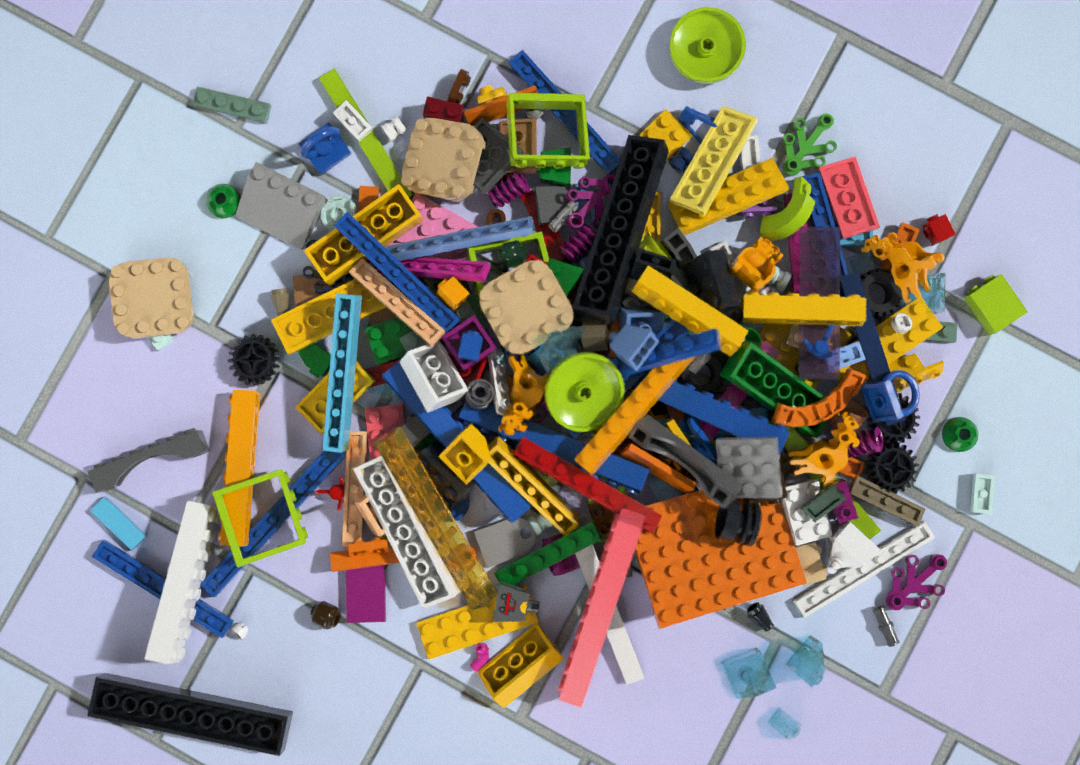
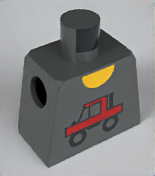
M499 581L493 622H523L526 619V612L538 613L540 602L529 600V590Z

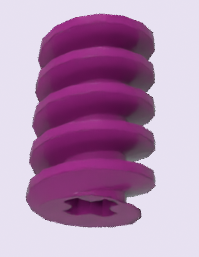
M514 172L513 180L507 176L508 183L500 180L501 187L495 184V190L491 189L488 192V196L496 209H498V206L504 207L505 203L509 204L511 199L516 200L518 195L522 197L524 191L526 193L531 191L522 173L518 176Z
M587 223V227L584 225L580 227L581 232L575 231L576 237L572 235L569 237L570 242H563L564 247H558L561 255L570 264L571 260L577 263L578 259L576 256L579 255L583 258L582 250L589 252L588 245H593L597 232Z
M876 427L875 433L872 429H868L867 434L864 430H861L860 436L855 432L859 439V445L853 447V443H851L847 453L848 458L867 453L872 454L874 451L880 452L883 449V436L880 428Z

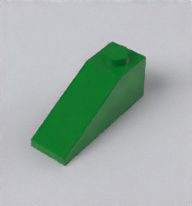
M315 343L297 351L305 366L310 368L309 372L319 378L320 375L325 377L329 373L331 353Z

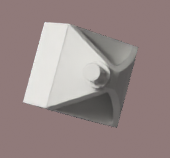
M851 522L837 523L832 529L833 536L825 538L827 556L830 562L828 571L831 574H835L837 569L842 567H865L880 550Z

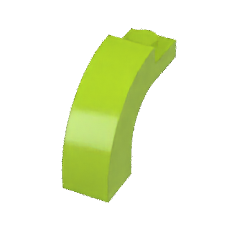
M802 176L795 177L793 194L788 206L777 214L762 216L759 234L764 238L776 241L789 237L797 232L809 219L815 201L809 196L811 194V185Z

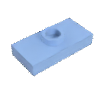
M859 341L827 352L828 354H835L834 358H828L827 360L822 358L827 373L866 360Z

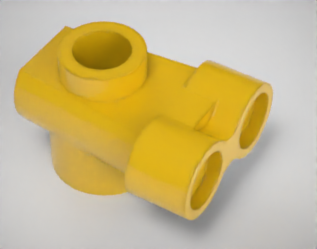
M484 86L479 89L480 95L477 96L479 105L507 96L508 93L504 87L494 90L493 86Z

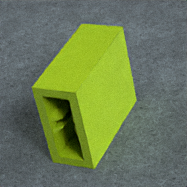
M1002 274L988 276L983 280L984 284L973 286L967 290L969 294L963 297L988 335L998 333L1028 313Z

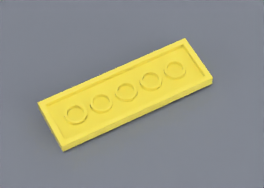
M722 106L713 122L717 124V127H710L670 197V203L705 216L757 124L756 117Z

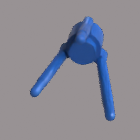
M688 106L684 108L679 117L683 121L682 125L700 144L703 140L689 124L694 125L696 120H699L714 128L717 127V124L713 123L715 118L698 112L693 108L691 109Z
M830 324L823 339L816 341L813 346H811L807 339H804L808 352H812L816 358L827 360L828 358L835 357V354L827 353L829 351L827 340L834 324Z

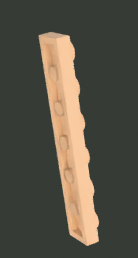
M363 258L349 271L353 278L431 347L445 334L443 328Z
M350 431L349 450L346 451L342 547H348V544H352L353 541L363 540L364 519L354 501L365 495V491L354 468L366 462L367 432Z

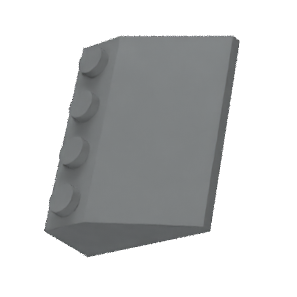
M256 162L247 178L235 217L303 250L328 199L324 195Z

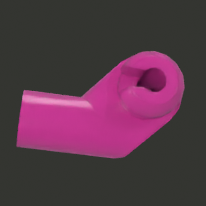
M478 643L475 646L477 658L470 664V667L475 672L489 660V648L485 643Z

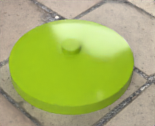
M714 7L697 8L682 16L674 26L669 42L671 60L676 69L687 79L702 84H713L730 77L740 66L746 50L745 34L739 22L728 12Z
M590 352L576 353L559 362L551 371L545 386V401L551 415L563 427L578 432H588L603 427L622 405L624 398V382L617 367L607 358Z

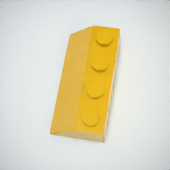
M535 623L479 669L477 673L492 699L505 708L564 660V657L540 625Z

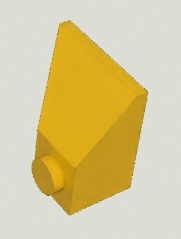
M472 424L439 455L444 463L466 485L491 461L486 438Z

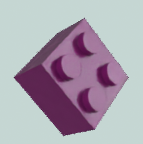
M475 315L441 337L464 372L478 362L458 358L463 333L468 334V331L480 333V337H483L478 362L497 349Z

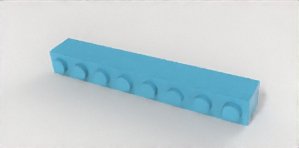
M336 294L323 451L342 453L349 450L362 302L361 295Z

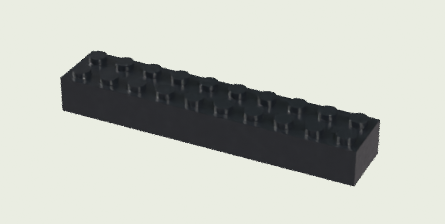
M628 135L572 307L579 318L615 325L669 153L666 142L663 139Z
M103 673L95 678L87 717L280 756L286 748L293 711Z

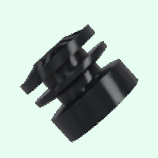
M737 500L731 502L725 509L720 506L715 522L716 539L732 542L735 538L737 544L753 546L761 526L762 512L760 506L744 503L741 507V503Z

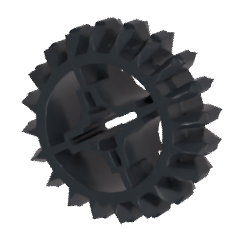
M251 334L250 338L245 335L244 342L238 339L237 343L239 346L233 344L232 348L235 351L229 352L233 359H228L229 363H233L229 369L236 370L233 376H239L238 381L240 382L245 380L246 385H250L252 382L254 386L258 385V380L261 384H265L264 378L269 381L272 380L269 374H277L273 369L274 367L280 368V365L275 364V362L281 360L280 357H275L279 353L278 349H274L276 344L270 343L269 338L264 339L263 335L256 337L255 334ZM257 345L264 347L268 356H261ZM251 346V348H249L248 354L246 356L241 357L244 350ZM255 357L262 359V360L254 361V363H253V362H250V361H247V360L254 359ZM241 363L248 364L251 375L243 370ZM264 363H268L266 368L258 374V372H260L261 365Z
M898 393L901 406L904 409L910 404V402L908 403L909 397L905 396L902 399V393ZM916 408L911 414L905 416L907 421L904 428L902 421L889 425L895 434L887 432L882 427V425H885L884 421L873 423L871 417L866 419L867 421H872L868 428L875 429L879 427L886 444L890 443V441L892 444H896L898 441L904 443L905 438H912L910 433L915 434L917 432L913 427H919L920 425L915 422V419H920L919 415L915 416V412H918L919 409Z
M891 441L886 445L883 443V449L880 452L874 451L875 454H868L872 460L866 461V464H870V468H866L865 471L871 472L867 478L874 479L872 483L880 486L881 489H886L888 492L892 491V493L897 494L898 489L904 492L905 486L907 488L912 487L909 481H916L913 474H919L918 471H914V467H919L918 463L913 462L917 457L910 456L913 451L911 449L906 451L907 445L900 446L899 442L892 444ZM891 452V456H888L886 462H880L886 453ZM898 455L903 458L905 467L900 464V457ZM885 465H892L900 470H892L889 467H885ZM879 468L884 471L886 481L881 477ZM899 473H904L898 482L893 483V480L896 479Z

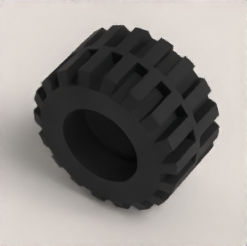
M882 268L872 269L860 275L872 316L876 319L895 312L897 307L902 304L900 301L903 299L902 291L895 284L893 275L889 274L890 270L888 269L883 271ZM870 284H878L884 289L885 300L882 304H876L870 299L868 295Z
M713 351L695 356L692 362L679 375L677 383L681 385L688 383L696 387L695 391L699 393L706 391L713 395L718 392L725 381V378L720 375L724 362L720 361V357L714 355ZM695 363H703L710 369L711 377L708 383L697 385L691 380L689 372L691 366Z

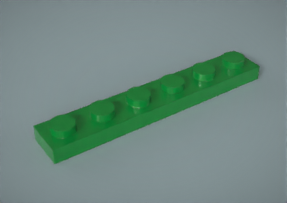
M592 521L497 570L494 574L498 582L504 581L514 585L602 540L603 537L595 522Z

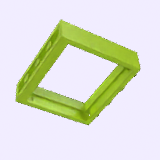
M508 94L506 108L510 166H516L517 168H525L527 166L545 168L546 166H551L557 169L564 167L581 169L586 167L590 160L585 94ZM514 109L576 110L579 155H517Z
M534 231V234L525 237L510 238L506 241L501 240L466 249L467 260L477 261L476 253L515 246V244L521 245L536 242L540 259L546 262V265L549 263L542 232L536 233ZM473 281L483 318L486 317L480 305V292L484 287L483 282Z
M282 469L212 491L237 568L306 544L305 539L308 538L306 528L301 527L299 520H302V515L299 508L295 509L293 502L296 501L293 490L289 491L287 483H290L287 471L283 472ZM278 477L298 539L243 558L222 495Z

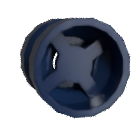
M681 146L677 153L667 161L676 172L682 173L685 170V166L690 164L693 155L685 147Z

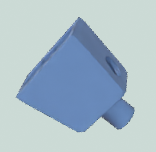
M625 325L619 333L613 331L609 335L612 351L635 371H638L659 343L651 330L631 325Z

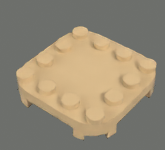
M437 118L418 119L411 133L402 168V184L416 194L461 202L471 193L473 194L476 188L473 184L482 149L486 150V142L482 134L474 126L466 123Z
M157 258L120 263L111 269L109 288L115 328L120 334L130 339L172 334L179 335L185 333L190 328L195 319V314L193 312L190 285L191 276L184 264L175 258Z
M532 260L521 264L490 281L480 292V305L501 345L512 354L522 355L567 331L573 321V310L552 270L540 260Z

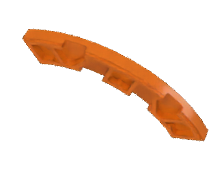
M847 368L839 384L826 397L805 406H786L778 403L771 422L790 427L811 426L824 422L846 407V404L860 390L867 375Z

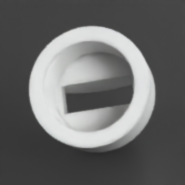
M237 623L230 631L235 637L243 640L248 633V627L244 626V623Z

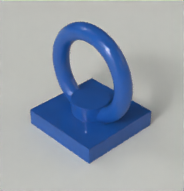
M330 122L298 143L301 147L302 157L310 159L320 175H323L352 154L340 138V129L332 127Z
M902 370L891 371L884 376L882 381L867 383L861 386V391L873 423L901 419L911 414L919 403L920 391L916 380L908 372ZM895 378L904 379L911 388V402L904 409H901L891 383Z

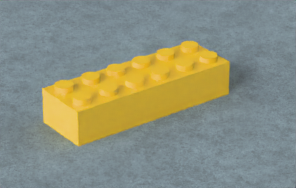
M400 184L353 216L384 247L424 221ZM337 228L304 250L323 280L330 286L348 274L362 258L365 261L368 260Z

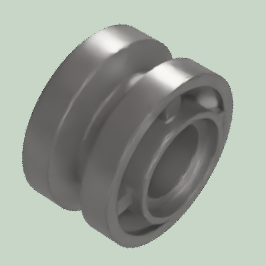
M476 379L472 381L467 387L468 391L465 393V401L472 409L483 410L490 405L494 397V389L486 380ZM475 392H481L484 397H477Z

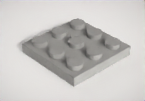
M778 437L716 439L718 467L743 484L736 498H781Z

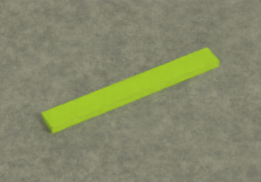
M335 68L319 77L337 108L347 100L366 120ZM372 130L360 142L358 141L362 150L388 191L400 184L409 198L413 197L410 190L402 184L401 175Z
M771 420L768 421L769 424L773 426L776 425V423L771 422ZM784 426L787 428L786 431L789 432L784 445L788 452L796 449L801 450L808 446L793 427ZM806 472L811 479L819 480L820 488L822 491L824 489L823 482L821 480L822 474ZM851 495L858 518L848 522H851L870 540L882 530Z

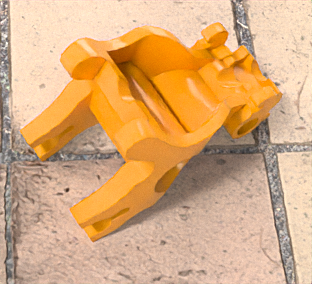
M894 232L889 233L885 238L879 239V235H874L865 241V247L861 248L862 252L872 250L873 255L881 258V261L889 258L890 262L893 263L891 272L895 284L902 291L905 304L911 301L910 292L916 298L922 296L919 290L920 285L924 287L925 291L931 289L927 280V271L932 270L936 263H941L944 260L945 256L942 253L926 252L918 243L912 241L904 243L895 242L894 239L898 236Z
M762 236L752 247L745 248L729 266L732 275L734 274L750 288L746 295L750 292H760L775 275V264L783 257L782 253L778 255L781 249ZM743 298L740 300L741 305L739 308L741 310L743 309Z
M509 355L508 358L509 364L514 370L513 378L506 371L510 403L513 406H507L508 413L504 414L501 421L503 424L498 429L499 432L503 430L507 435H513L515 433L514 429L520 432L526 431L527 424L524 423L522 425L524 419H530L535 415V405L544 398L546 382L551 373L549 371L544 376L537 375L527 364L524 355L520 356V364L514 359L513 355Z
M844 412L842 415L844 422L837 423L838 428L831 430L834 438L829 439L828 442L821 440L808 444V446L801 450L789 451V457H801L789 460L791 465L795 467L800 466L799 469L794 470L795 475L806 472L822 474L821 480L824 489L831 483L834 484L835 474L847 465L849 445L853 443V447L859 445L857 434L853 431V429L858 428L856 419L853 416H848V412Z

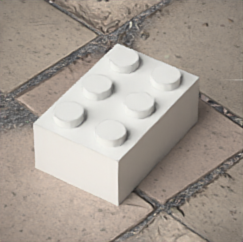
M440 340L432 347L427 344L408 351L399 362L428 413L460 400L468 391Z
M807 479L785 485L788 498L781 499V505L794 545L798 546L833 536L827 514L814 523L802 509L803 504L821 492L819 480Z

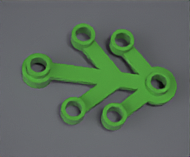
M822 114L818 118L817 127L807 141L804 131L806 121L803 118H798L794 122L793 126L797 133L799 151L796 155L793 149L795 136L792 133L785 134L782 142L785 145L787 159L783 162V170L786 174L794 176L801 169L819 168L825 165L826 159L821 155L817 156L814 160H801L808 154L833 153L836 150L837 144L832 140L826 144L813 146L822 132L830 129L833 125L834 119L830 114ZM824 118L829 119L828 124L823 121ZM797 122H801L803 127H798ZM786 137H790L792 142H787ZM828 144L833 145V150L828 148ZM817 159L822 160L821 165L817 164ZM790 163H794L796 168H791Z

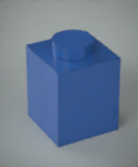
M468 331V334L463 333L458 358L478 362L483 337H480V333Z

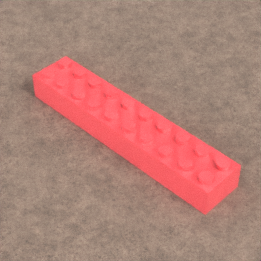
M624 508L621 509L620 514H615L558 688V692H561L560 701L582 708L643 526L645 515Z

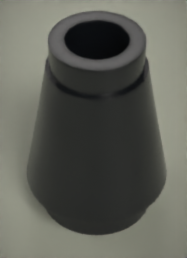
M755 602L748 607L746 612L753 622L765 632L773 628L774 624L763 604Z

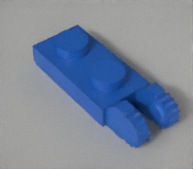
M689 417L687 421L685 419L680 420L678 423L679 429L691 447L714 464H718L717 451L703 430L700 429V423L696 417Z

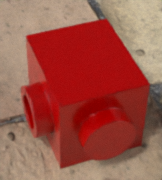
M936 214L928 218V223L922 226L923 234L929 239L932 246L956 235L946 214L940 217Z

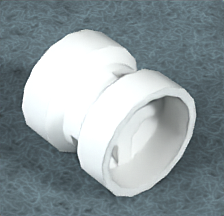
M397 116L391 118V122L388 124L384 123L380 126L391 142L399 134L407 132Z

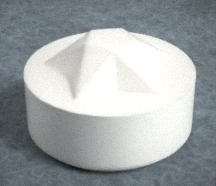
M899 313L892 318L891 326L897 333L903 334L912 327V320L908 315Z

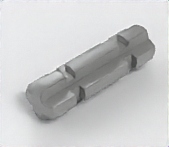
M569 202L549 224V228L553 232H557L567 221V218L578 209L577 204Z

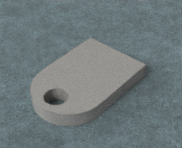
M519 517L512 524L506 519L474 531L487 568L528 553L536 540V533L532 525L522 517ZM526 527L531 530L529 538L521 537L520 530Z

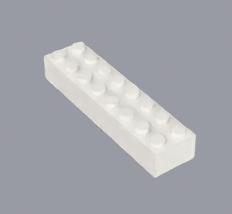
M396 450L388 451L354 468L422 608L425 609L455 597L464 587Z
M187 501L145 660L174 664L180 663V660H183L185 656V641L190 637V622L196 614L195 603L201 595L200 584L206 576L205 565L211 557L210 546L216 538V524L220 522V514L217 507Z

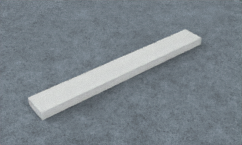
M921 521L919 526H913L879 547L880 550L865 567H847L794 599L793 603L801 616L806 618L935 537L926 522Z
M593 544L575 553L589 590H591L600 563ZM616 605L606 634L626 685L645 677Z

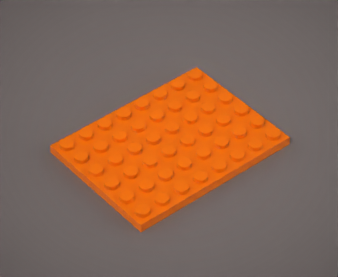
M703 490L646 506L662 515V518L653 534L641 529L635 553L658 629L807 583L781 503L770 505L769 501L762 502L763 506H760L762 517L759 534L753 546L750 547L744 544H737L735 538L732 542L716 539L715 522L720 506L711 500ZM735 498V500L741 503L742 507L744 504L743 498Z

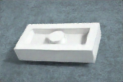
M347 100L333 112L334 116L359 142L373 130Z

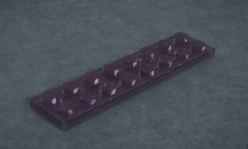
M800 227V296H808L809 294H819L820 297H828L831 294L840 295V227ZM799 324L798 380L839 381V325H834L827 340L829 345L827 353L835 354V357L825 360L824 358H816L812 352H808L804 339H807L811 346H813L816 341L823 339L830 325Z

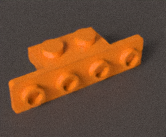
M374 538L369 542H364L363 540L353 541L352 544H348V550L330 553L332 572L400 563L391 544H388L387 539L383 540V538Z

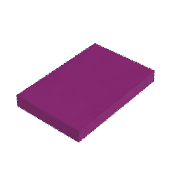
M385 565L346 570L347 623L386 622Z

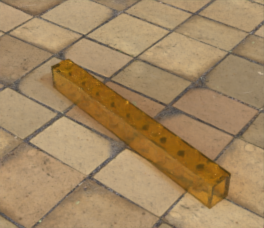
M398 427L385 433L373 443L471 610L485 607L497 595L495 588L402 428Z

